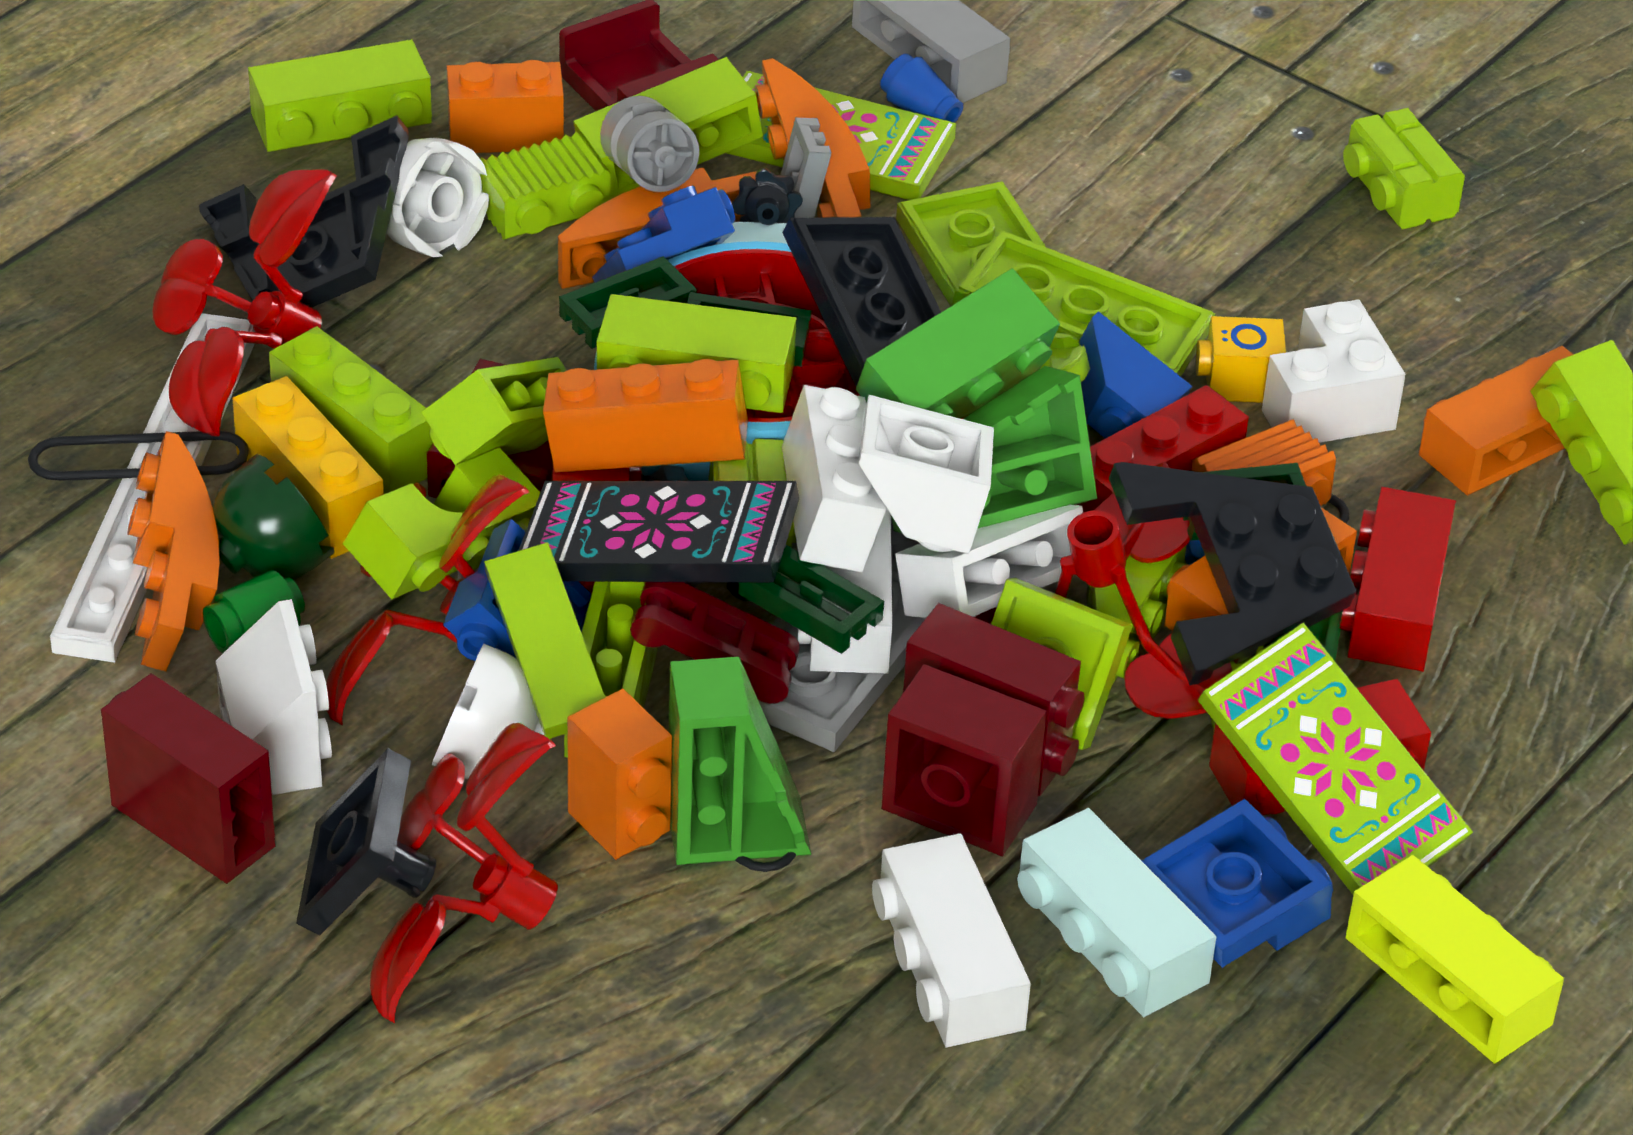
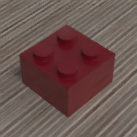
M923 664L888 713L881 809L948 836L961 833L966 843L1003 857L1037 806L1047 710Z

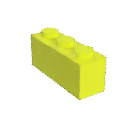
M1411 855L1354 891L1345 938L1494 1064L1553 1025L1564 977L1557 973L1548 961L1535 955L1503 929L1494 917L1481 911L1454 889L1445 877L1436 874L1417 857Z

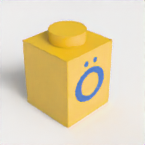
M1211 316L1208 340H1198L1196 376H1206L1207 385L1227 401L1263 403L1269 357L1274 354L1286 353L1283 319Z

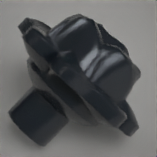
M767 168L758 170L755 179L751 176L741 178L739 181V194L732 201L734 213L741 215L739 222H760L764 225H771L774 223H787L790 218H795V212L802 205L803 198L800 193L793 191L795 184L793 178L788 175H775Z

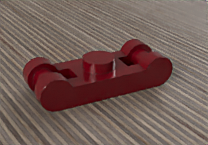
M684 582L644 583L640 596L641 607L636 610L630 628L631 636L636 642L646 647L665 645L695 660L739 657L759 701L776 704L787 698L792 681L790 670L795 667L800 650L799 642L795 636Z

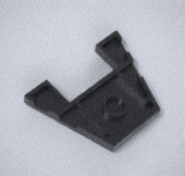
M398 116L351 136L356 180L326 194L297 249L283 264L276 267L293 288L303 293L302 299L299 302L311 308L376 280L399 182L400 167L409 139V130ZM243 184L199 204V211L211 226L217 242L234 265L233 269L253 301L262 292L270 293L280 290L254 259V251L259 244L250 238L249 225L257 203L256 197Z
M1126 462L1114 463L1109 481L1126 524L1132 525L1190 517L1229 614L1176 622L1170 637L1189 685L1199 684L1211 678L1214 670L1231 661L1238 664L1254 656L1260 646L1282 635L1285 636L1302 623L1309 628L1351 605L1357 591L1313 487Z

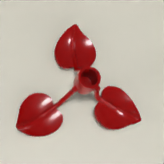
M323 169L294 170L279 175L266 187L255 206L249 225L250 238L259 244L254 251V259L280 291L262 292L250 302L212 285L221 269L223 254L214 243L204 239L190 240L181 245L166 264L161 279L162 285L157 290L153 303V319L155 325L160 330L170 335H178L187 331L201 316L208 295L247 312L248 321L253 325L255 331H236L229 327L212 328L207 331L205 341H194L182 351L171 374L169 399L175 413L190 427L211 436H220L222 413L241 368L244 356V343L264 344L275 349L316 326L321 329L322 320L320 313L299 302L302 299L303 293L293 288L276 267L283 264L302 241L327 192L337 177L331 171Z
M1166 462L1156 465V467L1169 468ZM1112 493L1095 510L1081 513L1070 522L1067 536L1071 555L1060 559L1062 571L1055 594L1067 597L1073 575H1077L1088 585L1096 588L1108 587L1115 583L1143 648L1148 652L1134 659L1126 669L1125 689L1130 701L1138 709L1154 717L1169 719L1207 713L1199 703L1198 698L1203 691L1232 672L1231 663L1229 662L1214 670L1211 678L1199 684L1189 685L1170 637L1171 634L1160 645L1151 637L1127 581L1125 571L1126 560L1129 555L1143 563H1154L1168 559L1180 552L1190 541L1187 532L1190 522L1189 520H1183L1181 517L1127 525L1116 496ZM997 607L974 617L991 624Z
M501 474L490 478L469 503L453 529L451 542L440 560L439 568L447 573L454 566L465 579L474 574L475 571L463 558V553L492 520L521 496L530 493L529 490L520 483L508 479ZM415 482L414 486L426 498V488ZM361 565V573H363L367 577H371L370 574ZM450 575L445 576L440 582L449 590L440 606V611L445 615L448 613L459 582L463 580L459 579L456 581ZM392 610L384 611L376 620L370 618L341 652L326 681L329 700L328 715L332 720L343 726V711L348 696L384 643L391 627L402 625L441 634L457 643L455 636L443 626V622Z
M512 723L506 726L479 759L466 784L468 797L462 803L457 817V826L467 832L476 827L503 857L496 853L488 854L449 825L442 816L456 799L464 783L465 767L462 760L455 755L447 754L436 764L425 782V788L414 796L401 816L397 841L418 850L434 828L438 833L481 864L473 881V889L480 893L481 902L436 894L429 899L425 907L419 903H414L388 933L373 962L370 990L378 1012L392 1023H395L396 1008L403 991L422 965L443 929L446 910L476 914L491 923L501 913L525 929L531 930L543 920L555 900L558 890L557 882L534 869V864L522 858L484 817L508 788L548 750L556 747L552 740L521 723Z

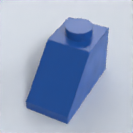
M1099 311L1091 318L1079 340L1081 346L1084 344L1090 366L1089 373L1085 380L1081 382L1086 422L1104 439L1189 394L1193 387Z

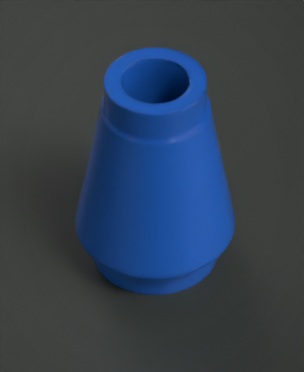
M902 54L888 66L882 76L880 87L887 93V101L906 111L954 123L963 111V103L956 98L954 93L922 57L913 58L909 54Z

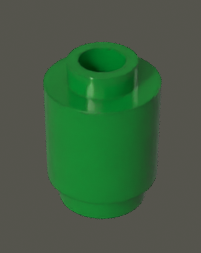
M270 570L216 594L214 603L204 607L203 620L213 644L221 653H224L278 601L292 599L298 625L300 626V614L305 611V602L298 585L290 577L283 578L278 572Z

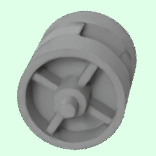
M633 96L623 99L609 110L603 120L600 139L605 154L641 187L654 192H666L679 187L693 174L699 159L698 140L694 132L684 122L656 100L646 96Z

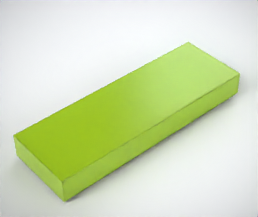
M546 542L484 561L486 574L513 650L525 676L545 737L551 739L568 733V716L605 698L549 543Z

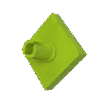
M1018 578L1006 579L991 624L1081 661L1078 690L1084 692V702L1081 712L1074 723L1072 737L1079 741L1078 749L1090 748L1133 625Z

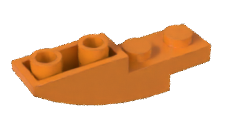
M773 58L762 60L763 84L756 85L754 90L760 118H770L772 125L768 126V139L774 160L785 159L795 117L818 118L820 123L819 132H823L826 138L824 146H829L832 152L820 194L821 203L817 205L818 218L861 217L860 210L871 208L870 169L861 147L850 128L835 108L796 72Z
M704 167L695 169L686 182L673 190L654 192L639 186L597 206L576 220L558 236V283L562 289L593 283L592 277L606 263L604 255L619 248L617 245L619 240L640 231L650 221L648 213L662 206L661 199L667 195L689 186H694L697 194L717 187V190L722 189L726 192L732 203L739 194L740 179L744 176H751L755 179L757 171L711 180ZM735 213V222H739L741 215Z
M168 431L164 435L157 455L145 453L136 482V489L146 492L145 499L137 498L127 530V535L137 537L133 563L148 567L144 588L154 591L153 598H145L135 630V636L145 638L141 665L165 672L183 634L184 627L200 630L204 621L203 609L212 603L217 591L220 564L215 515L205 482L180 436Z

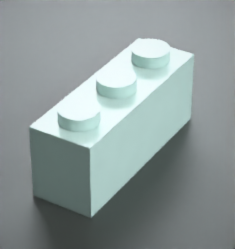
M1090 808L1023 839L1020 872L1017 880L1018 887L1025 901L1031 907L1040 909L1061 931L1067 945L1075 952H1081L1103 975L1110 990L1117 996L1124 997L1143 1018L1210 983L1217 936Z

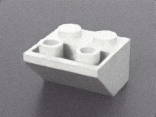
M292 599L278 601L216 660L219 706L222 720L269 750L272 795L322 787L321 759L332 757L331 741L326 719H318L319 711L329 710L323 670L311 671L309 665L316 664V650L310 624L298 625Z

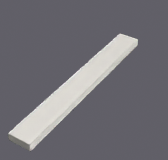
M202 313L197 322L192 326L180 354L190 343L205 341L207 331L212 328L229 327L236 331L255 332L253 325L246 319ZM244 343V356L241 368L225 404L222 417L254 347L253 343ZM173 369L143 433L198 431L184 423L172 408L169 399V383ZM212 440L183 441L196 465L201 466ZM161 442L138 443L127 469L140 468L146 452L157 455ZM122 478L50 635L52 653L116 662L147 591L144 588V581L148 567L133 563L137 537L127 535L137 498L145 499L146 492L136 489L137 478Z

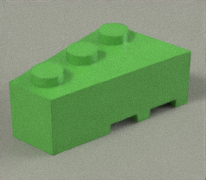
M1011 268L867 358L855 390L860 396L865 397L866 402L868 396L873 395L944 415L962 418L1038 371L1052 355L1050 346L1060 323L1018 273Z
M1044 366L963 418V420L994 427L991 487L978 528L1097 499L1080 375ZM892 517L893 531L903 534Z
M726 657L670 661L669 733L672 735L670 827L676 865L734 861L740 856H745L749 859L783 857L788 852H794L796 856L811 855L799 792L740 658Z

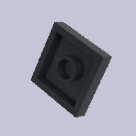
M387 748L316 822L296 924L321 935L377 878L405 891L413 898L420 896V891H425L434 875L436 859L397 841L411 765L410 759Z

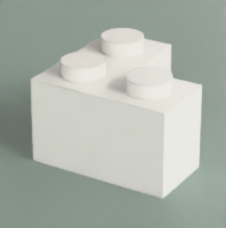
M1359 299L1304 308L1298 350L1274 354L1269 357L1262 412L1271 428L1294 419L1297 427L1302 425L1304 433L1310 432L1312 439L1318 438L1319 443L1396 430L1406 374Z

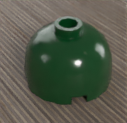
M256 454L238 467L220 485L212 501L219 535V559L234 574L244 568L253 577H257L270 570H274L283 578L290 577L296 580L334 554V548L319 545L329 535L310 504L287 477L276 485L264 473L274 464L266 457Z

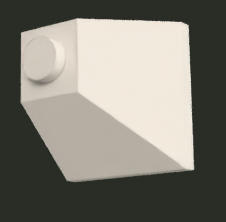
M869 395L865 406L859 465L906 538L917 540L922 546L937 552L955 550L967 554L970 553L991 487L994 427Z

